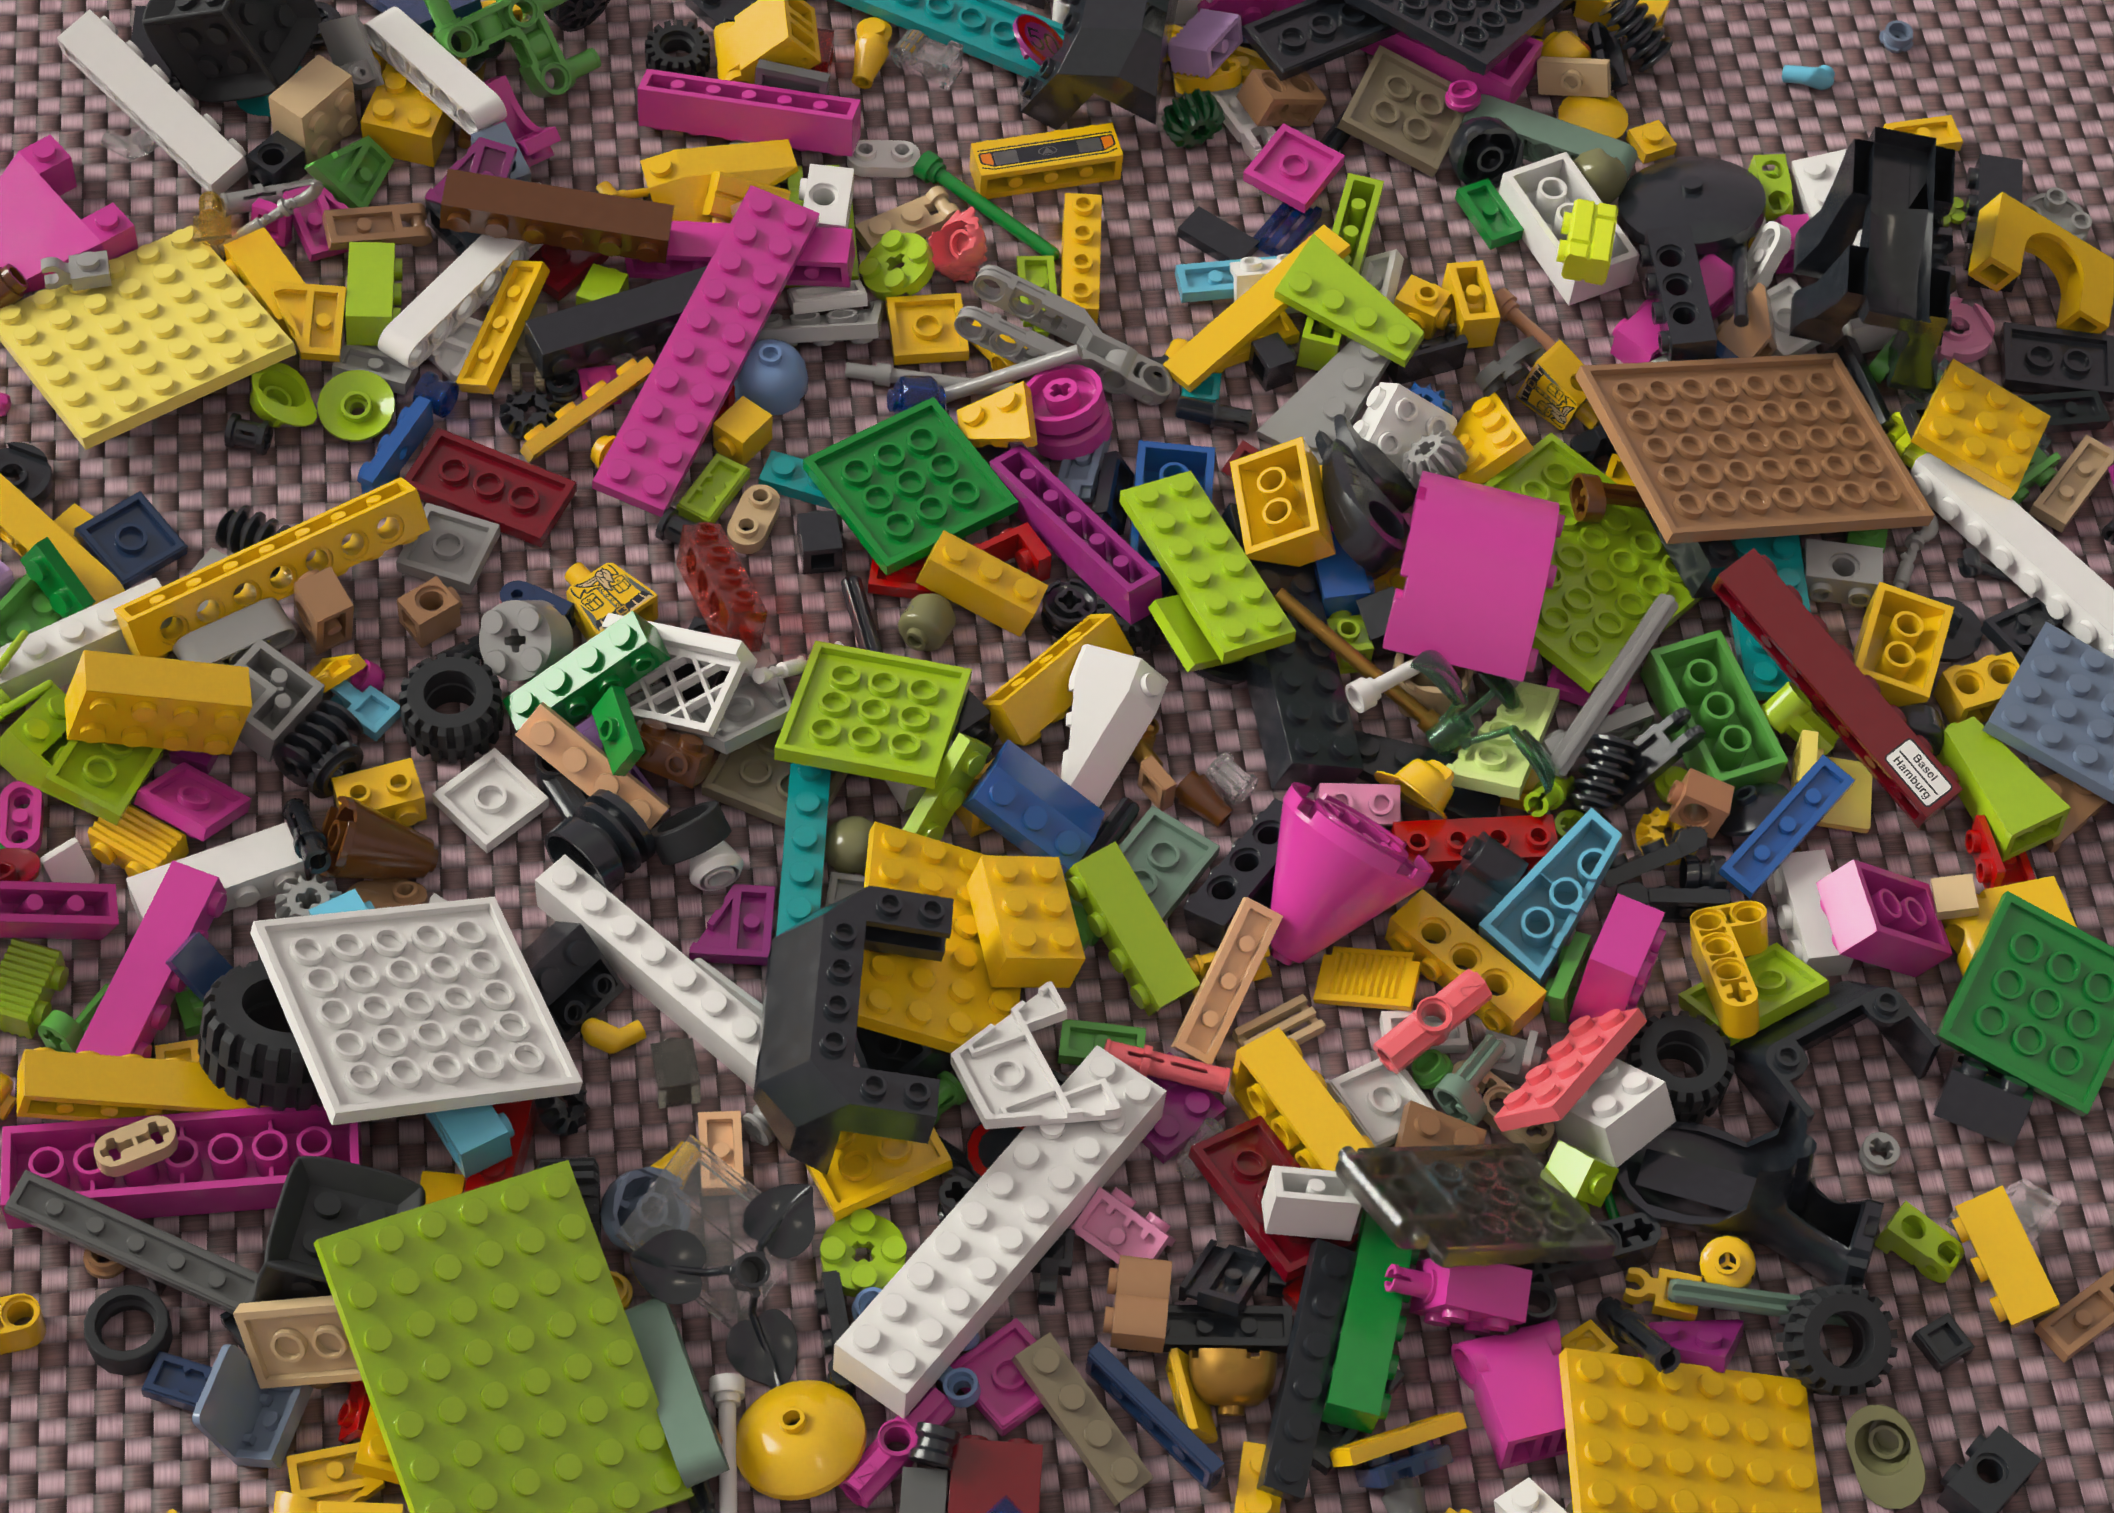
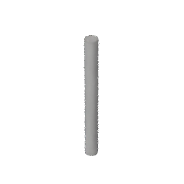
M1079 344L939 389L940 401L945 404L1083 358L1082 349Z

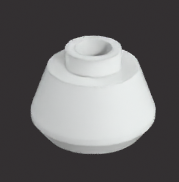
M722 841L708 851L690 859V882L693 886L703 891L723 889L740 877L744 866L743 859L728 843Z

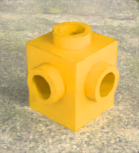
M1412 274L1394 300V305L1424 331V338L1427 340L1432 339L1438 328L1444 330L1452 315V309L1448 308L1451 292Z

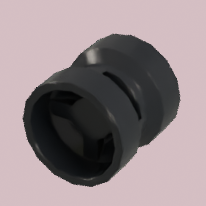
M1689 854L1682 857L1679 867V887L1697 889L1703 886H1711L1716 889H1726L1727 880L1719 874L1720 868L1726 862V857L1712 855L1708 859H1703L1702 862L1697 855Z

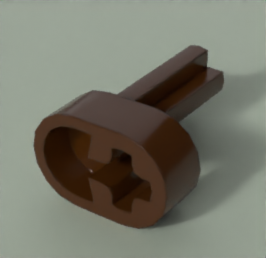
M1577 473L1572 479L1569 497L1574 516L1579 522L1600 523L1605 515L1607 504L1647 508L1635 486L1603 483L1600 476Z

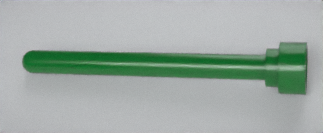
M928 150L918 159L914 166L913 174L925 183L941 184L1040 255L1054 256V261L1059 258L1060 252L1055 246L946 171L947 167L943 164V159L934 152Z

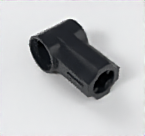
M537 754L535 767L538 788L545 795L549 796L563 819L568 816L575 817V809L582 803L587 802L590 796L559 771L549 772L557 769Z

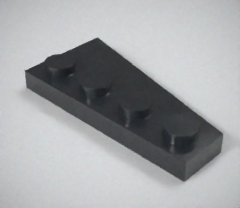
M1355 730L1364 766L1358 778L1371 784H1380L1374 777L1376 771L1395 775L1408 763L1417 758L1424 761L1436 760L1445 766L1448 763L1453 764L1458 759V754ZM1453 786V795L1443 811L1446 813L1447 819L1497 817L1501 797Z

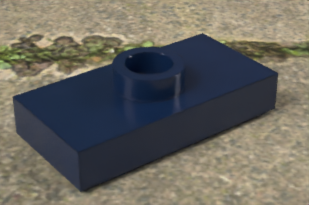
M159 1351L141 1389L142 1395L146 1398L194 1412L212 1367Z

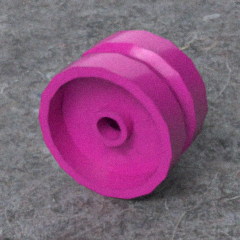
M1064 364L1036 374L1027 383V386L1031 389L1038 443L1034 448L1040 455L1052 460H1074L1077 457L1095 452V449L1099 448L1104 441L1107 442L1113 430L1112 417L1106 402L1101 378L1093 369L1083 365Z

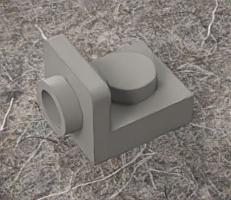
M1486 1029L1484 1038L1487 1034H1493L1497 1040H1503L1506 1044L1505 1053L1490 1071L1502 1080L1523 1085L1528 1071L1538 1066L1543 1048L1535 1046L1539 1031L1530 1029L1528 1039L1524 1040Z

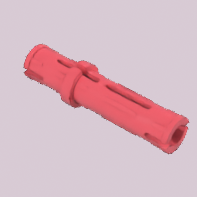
M1107 1039L1105 1042V1051L1145 1077L1148 1075L1225 1095L1231 1068H1223L1153 1051V1046L1146 1044L1143 1048L1111 1041V1039Z

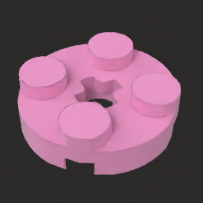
M1950 297L1949 309L1952 310L1951 326L1956 330H1963L1964 332L1962 334L1954 333L1951 330L1950 332H1943L1942 344L1938 346V363L1948 366L1953 358L1960 363H1970L1979 360L1988 353L1995 332V324L1990 314L1982 306L1974 303L1973 307L1968 304L1961 303L1963 298Z

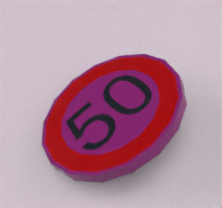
M1029 14L1019 15L1014 20V35L1025 60L1030 57L1041 66L1047 57L1052 58L1062 47L1063 39L1045 21Z

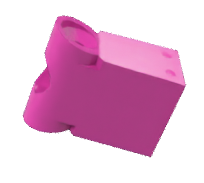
M1556 1319L1521 1327L1508 1335H1487L1454 1343L1451 1346L1452 1359L1459 1375L1465 1384L1474 1391V1400L1500 1470L1568 1453L1559 1364L1561 1334Z

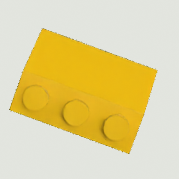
M1303 437L1230 462L1244 549L1249 559L1300 567L1335 555L1328 511L1324 502L1319 462Z
M1879 582L1866 608L1853 653L1854 664L1864 675H1870L1878 683L1881 689L1880 694L1890 705L1893 704L1900 707L1927 702L1930 698L1954 607Z

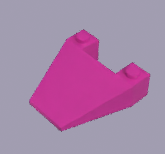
M51 134L18 151L0 176V267L3 268L5 265L11 264L23 274L29 285L24 294L44 289V275L55 274V272L42 273L40 260L43 258L56 257L65 263H69V255L107 250L108 258L111 260L138 249L134 224L113 202L80 219L62 200L60 196L77 187L71 156Z

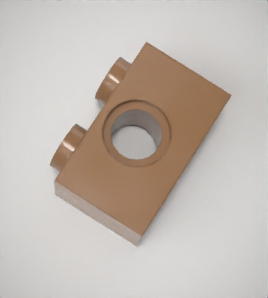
M330 566L321 571L314 569L303 574L294 583V618L315 654H321L352 639L354 605L332 567Z

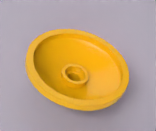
M818 1380L793 1381L767 1391L748 1407L737 1425L736 1462L742 1477L758 1492L780 1500L809 1499L832 1490L853 1472L863 1455L867 1430L861 1409L853 1397L846 1391L830 1383ZM799 1421L795 1425L788 1426L792 1422Z

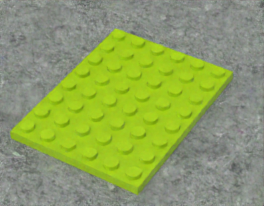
M569 1160L325 1236L314 1242L318 1258L410 1513H652L694 1496L691 1487L686 1488L672 1456L656 1411L659 1406L657 1395Z

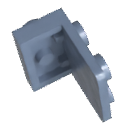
M225 1344L221 1347L201 1396L196 1403L192 1422L236 1465L280 1469L313 1388L310 1385L260 1389L250 1359L236 1345Z

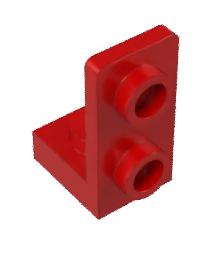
M1028 522L1015 528H1007L998 536L983 543L972 544L1003 562L1015 557L1019 568L1024 573L1028 572L1030 576L1041 582L1050 578L1052 554Z

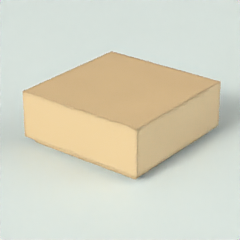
M1972 873L1931 878V889L1937 920L1979 915Z

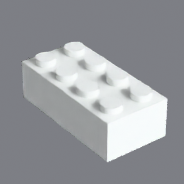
M1567 152L1503 173L1499 194L1523 227L1522 240L1568 306L1632 284L1640 255L1617 223L1611 263L1606 282L1603 285L1586 283L1583 279L1581 281L1564 279L1561 276L1563 263L1556 262L1560 239L1567 240V235L1560 234L1564 212L1572 213L1574 201L1577 199L1594 201L1597 205L1602 203Z

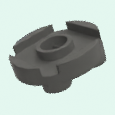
M1534 336L1528 337L1505 351L1507 355L1498 362L1494 359L1475 377V382L1485 397L1490 396L1494 392L1499 394L1506 387L1504 384L1508 381L1512 386H1515L1528 376L1530 371L1527 367H1533L1536 361L1547 352Z

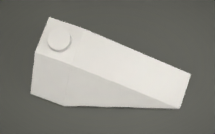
M1089 644L1083 645L1069 679V691L1073 692L1072 712L1066 714V726L1070 727L1069 749L1063 752L1061 779L1096 806L1100 807L1157 713L1168 680L1142 658Z

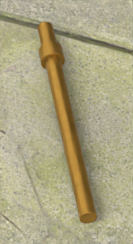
M1281 588L1274 598L1281 608L1363 677L1375 679L1385 674L1284 588ZM1399 685L1383 692L1418 722L1416 726L1428 736L1433 734L1454 753H1457L1466 742L1442 722L1444 718L1433 708L1430 710L1426 709Z

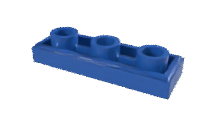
M419 395L410 407H404L401 410L397 419V426L390 435L385 434L381 438L374 458L371 462H364L359 470L357 481L361 483L362 495L393 481L434 424L431 400Z

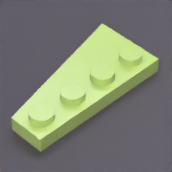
M1520 682L1497 708L1496 716L1490 722L1486 721L1478 729V736L1471 744L1466 743L1458 752V759L1453 764L1448 763L1446 765L1454 772L1452 786L1519 800L1558 705L1560 689Z

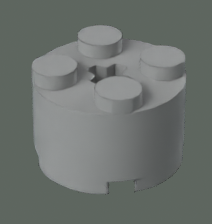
M510 600L498 604L492 610L484 613L481 619L479 647L484 664L492 668L493 674L510 681L532 680L572 652L573 632L565 615H561L553 607L554 605L543 600Z

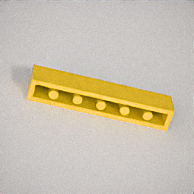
M40 1047L33 1050L25 1049L17 1070V1117L84 1121L256 1107L248 1105L247 1100L242 1098L235 1100L228 1096L224 1091V1087L218 1089L204 1072L200 1062L187 1061L180 1057L152 1059L144 1058L138 1054L112 1056L100 1055L95 1051H81L78 1053L58 1052L51 1048Z

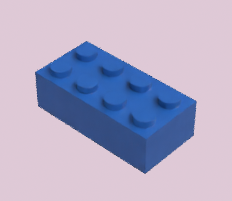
M1139 440L1134 487L1191 470L1212 502L1215 447ZM1131 521L1129 545L1161 574V588L1165 596L1173 588V585Z

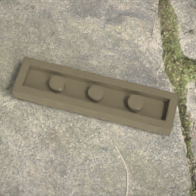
M1050 1332L1013 1357L1012 1362L1114 1506L1123 1502L1154 1479Z

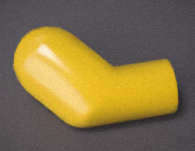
M590 1018L584 1021L581 1027V1034L586 1043L609 1054H615L647 1038L644 1027L638 1019L621 1028H617L597 1018Z

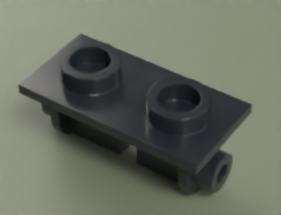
M1594 22L1587 31L1589 40L1584 41L1592 50L1591 59H1610L1611 91L1629 85L1620 38L1615 39L1614 37L1617 30L1609 33L1608 28L1603 23Z

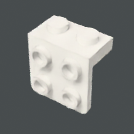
M1380 382L1379 386H1376L1370 392L1366 401L1368 407L1362 419L1357 421L1353 428L1361 438L1376 444L1391 462L1404 473L1401 468V464L1404 461L1403 455L1412 449L1411 444L1420 441L1422 435L1427 437L1435 430L1439 432L1449 430L1453 434L1457 426V420L1453 415L1399 383Z

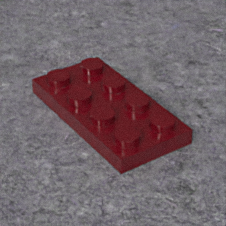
M441 428L436 429L404 477L407 482L417 489L420 500L499 524L500 532L538 547H542L577 492V484L573 480Z
M1261 1115L1191 1146L1189 1158L1285 1283L1305 1274L1311 1243L1316 1239L1327 1241L1351 1251L1355 1250L1358 1239L1354 1234H1352L1351 1241L1265 1233L1261 1201L1272 1165L1301 1168V1166Z

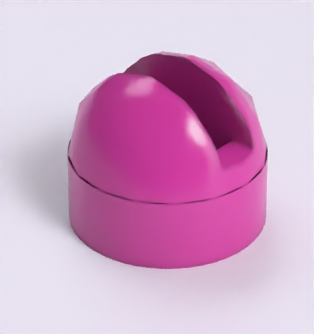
M364 659L367 665L351 676L350 683L362 693L370 685L381 691L385 685L384 671L379 665Z

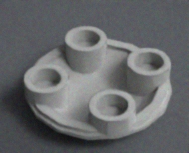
M2057 187L2050 188L2046 193L2029 197L2023 203L2083 241L2086 240L2092 224V218L2083 211L2080 205L2071 200L2063 189Z

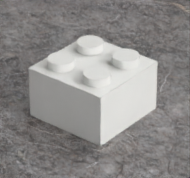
M1615 1058L1564 1118L1553 1123L1559 1140L1580 1147L1617 1168L1675 1123L1676 1118L1665 1081Z

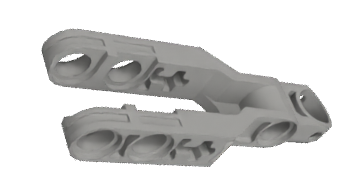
M986 265L979 270L973 282L974 293L979 298L1074 345L1079 344L1082 349L1083 358L1067 364L1083 365L1093 369L1101 378L1104 391L1116 395L1125 394L1151 406L1162 404L1169 397L1173 383L1168 370L1162 364L1139 354L1132 347L1102 333L1085 308L998 266ZM983 280H992L996 282L1000 288L990 287ZM1017 296H1025L1034 304H1025ZM976 306L961 308L954 322L955 330L961 337L1016 364L1067 348L1031 329L1026 331L1002 319V315L996 312L993 315ZM965 318L975 319L981 324V327L971 325ZM999 335H1007L1014 339L1016 343L1006 342ZM1153 372H1160L1162 377H1157Z

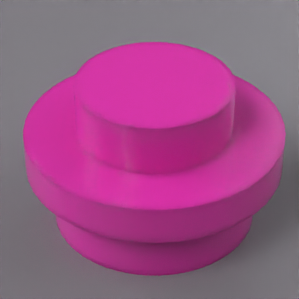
M1457 80L1450 84L1445 94V103L1454 111L1461 113L1469 112L1481 103V92L1474 82L1470 80Z

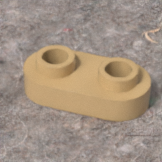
M762 484L753 485L742 494L727 526V541L734 551L742 554H752L762 549L780 513V496L774 488ZM746 527H747V528H749V529H751V530L745 531V530H742V528H746Z

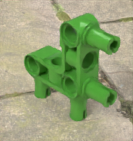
M423 0L436 25L433 29L435 40L456 59L460 60L480 54L488 50L490 44L498 40H505L511 44L520 62L521 67L519 70L531 92L539 98L564 94L574 86L576 79L602 65L598 53L593 48H589L568 59L564 58L544 12L568 0H496L495 3L462 19L460 17L456 18L448 0ZM515 4L522 10L523 17L521 22L516 20L513 15ZM453 34L461 40L460 52H457L452 47L451 37ZM547 71L554 77L553 89L549 88L545 82Z

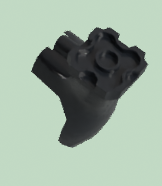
M1791 1100L1788 1102L1780 1128L1749 1142H1745L1720 1129L1695 1122L1676 1121L1617 1167L1619 1171L1615 1178L1625 1204L1634 1212H1643L1651 1219L1657 1220L1661 1227L1708 1234L1733 1235L1748 1239L1780 1253L1809 1273L1825 1281L1828 1286L1843 1284L1852 1285V1288H1863L1884 1203L1871 1199L1842 1203L1828 1198L1816 1187L1811 1178L1817 1143L1811 1136L1806 1134V1118L1800 1108ZM1698 1202L1708 1204L1710 1210H1708Z

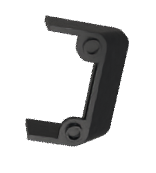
M1841 981L1829 987L1830 993L1758 1031L1755 1035L1732 1045L1730 1050L1734 1051L1735 1061L1733 1063V1066H1735L1734 1073L1776 1127L1780 1128L1788 1102L1791 1100L1800 1108L1806 1118L1807 1133L1815 1113L1792 1084V1082L1803 1076L1807 1068L1808 1058L1805 1051L1869 1018L1920 1080L1926 1076L1941 1046L1940 1041L1906 999L1895 989L1854 981Z

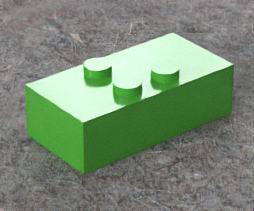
M1721 629L1650 650L1640 676L1662 719L1664 720L1680 707H1687L1692 715L1689 722L1676 733L1670 734L1673 741L1691 727L1701 725L1706 733V737L1703 738L1704 740L1698 743L1696 747L1691 751L1682 753L1684 755L1682 759L1688 771L1692 768L1735 787L1734 792L1745 785L1764 782L1778 783L1788 763V759Z

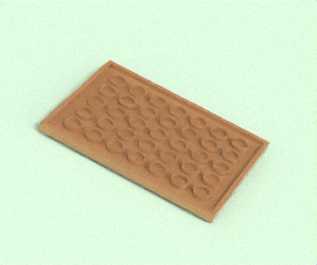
M1838 353L1582 365L1575 376L1666 544L1929 526L1935 516Z

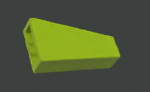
M1973 716L1960 723H1951L1945 728L1943 746L1936 759L1942 766L1950 767L1958 776L1959 785L1963 789L1958 796L1972 819L1974 820L1976 815H1985L2002 862L2059 836L2071 807L2000 740L1982 731L1984 725Z

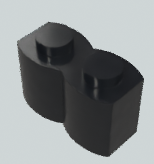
M1484 831L1478 837L1474 835L1468 839L1460 853L1463 857L1460 864L1454 870L1448 869L1441 876L1436 886V889L1439 890L1436 898L1478 929L1479 923L1512 890L1528 866V863L1523 858Z

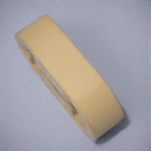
M159 1115L147 1117L101 1136L93 1149L97 1167L101 1173L107 1176L119 1177L170 1157L177 1149L178 1137L175 1125L167 1117ZM159 1132L164 1142L156 1144L151 1139V1134ZM117 1148L122 1158L113 1161L108 1151Z

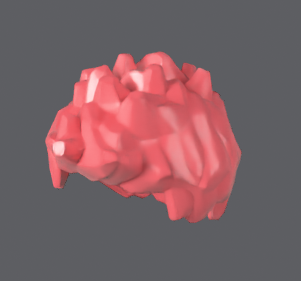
M972 206L962 213L960 210H957L944 224L942 229L932 232L928 239L929 246L934 254L932 257V261L935 264L934 271L948 277L954 283L959 280L965 283L975 280V272L979 271V266L987 261L985 256L987 252L985 233L982 225L979 223V218L975 217L976 210Z

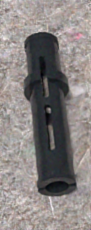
M299 798L290 799L283 806L282 813L294 837L293 847L295 853L299 858L303 859L305 868L307 870L310 868V873H324L329 869L332 861L330 854L327 852V839L323 832L317 829L308 804H304V801Z
M1613 1297L1603 1298L1598 1303L1595 1311L1596 1317L1610 1328L1611 1334L1616 1340L1623 1344H1629L1659 1372L1662 1371L1664 1374H1668L1677 1369L1681 1360L1680 1352L1645 1324V1319L1639 1312L1626 1308L1617 1298L1613 1300Z

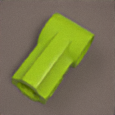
M1790 681L1760 706L1769 724L1781 734L1786 732L1797 743L1802 730L1819 732L1818 748L1824 749V755L1834 748L1839 738L1828 722L1813 709V705L1807 696Z

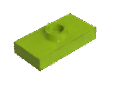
M716 453L676 505L679 515L695 523L700 521L706 524L707 529L710 530L750 478V468Z

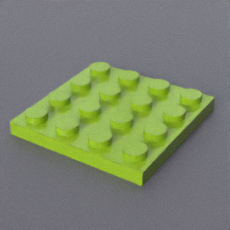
M815 640L776 742L774 760L935 789L942 761L947 754L971 683L972 669Z

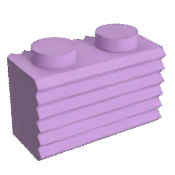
M1200 8V12H1197L1193 19H1189L1186 25L1183 26V30L1180 29L1176 37L1173 36L1168 43L1167 53L1171 59L1172 71L1175 74L1179 71L1181 75L1185 72L1188 76L1192 74L1194 77L1198 75L1200 78L1204 76L1208 79L1243 42L1241 16L1239 14Z

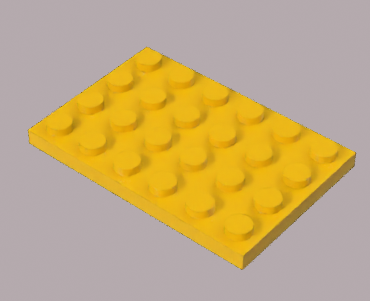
M876 821L874 822L869 831L864 888L876 886L954 899L950 939L946 938L942 962L864 950L857 1020L858 1027L952 1053L991 1023L994 1026L1010 1015L1011 1008L1020 1002L1021 988L991 987L966 886L981 855L985 854Z
M1567 1347L1559 1354L1573 1513H1822L1807 1389L1801 1385L1802 1381L1800 1379L1726 1369L1725 1373L1713 1371L1708 1366L1680 1363L1673 1372L1664 1374L1662 1371H1657L1648 1360L1641 1357Z

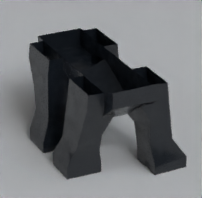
M1880 127L1874 128L1868 140H1853L1845 152L1834 183L1821 210L1808 220L1795 236L1793 273L1820 279L1816 283L1801 288L1794 293L1791 299L1789 336L1835 345L1842 328L1850 320L1860 318L1863 324L1898 330L1893 342L1889 346L1888 367L1890 374L1887 377V387L1933 394L1937 387L1938 344L1949 320L1951 272L1931 268L1933 226L1943 227L1944 217L1950 213L1954 203V149L1936 146V138ZM1862 230L1860 246L1853 245L1858 232Z

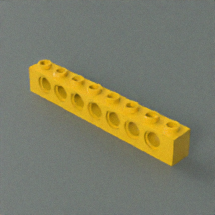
M400 477L113 610L128 649L133 655L165 658L181 637L261 600L275 598L279 601L294 594V583L308 571L314 569L321 571L331 566L336 576H341L350 567L358 563L378 559L388 549L397 545L414 542L418 539L419 535L429 531L430 527L417 489ZM387 517L385 524L377 529L378 523ZM352 533L350 540L342 545L343 539ZM316 550L315 556L306 562L309 553ZM281 566L279 573L275 577L270 578L272 571ZM245 583L243 590L234 595L235 589L240 584ZM209 600L206 608L197 612L199 605ZM172 617L171 623L167 627L160 629L163 621Z

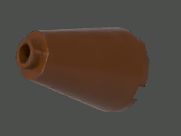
M339 796L337 798L341 802L339 808L331 806L327 812L321 831L327 839V852L330 854L332 861L329 869L321 873V876L351 879H423L428 872L432 873L436 868L439 852L437 848H434V841L431 838L352 797Z

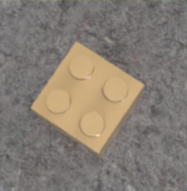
M319 54L268 96L273 133L278 130L304 148L306 165L326 156L332 147L344 137L350 136L358 126L352 75Z

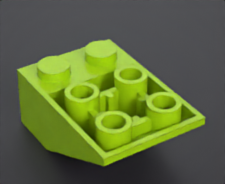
M54 684L0 737V765L18 781H22L48 795L93 814L41 787L46 774L69 741L67 740L64 701L66 694Z

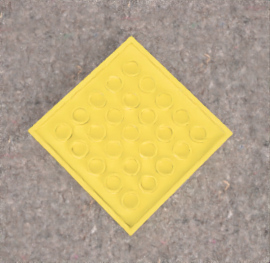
M192 225L176 230L172 234L150 244L142 245L138 249L118 258L109 260L112 286L73 291L72 284L57 289H43L16 302L14 305L10 304L0 308L1 343L85 450L250 376L252 373L261 371L296 355L293 341Z

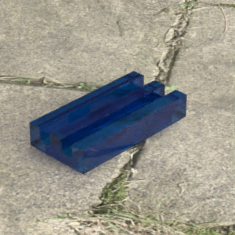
M1283 202L1254 235L1253 238L1259 241L1258 249L1270 256L1290 254L1321 218L1322 208L1315 206L1312 209L1309 207L1303 213ZM1291 210H1294L1290 214V216L1284 221V223L1279 227V229L1273 234V236L1267 241V243H1265L1268 237L1280 225V223L1291 212ZM1302 215L1306 218L1279 250L1275 248L1282 238L1289 233Z

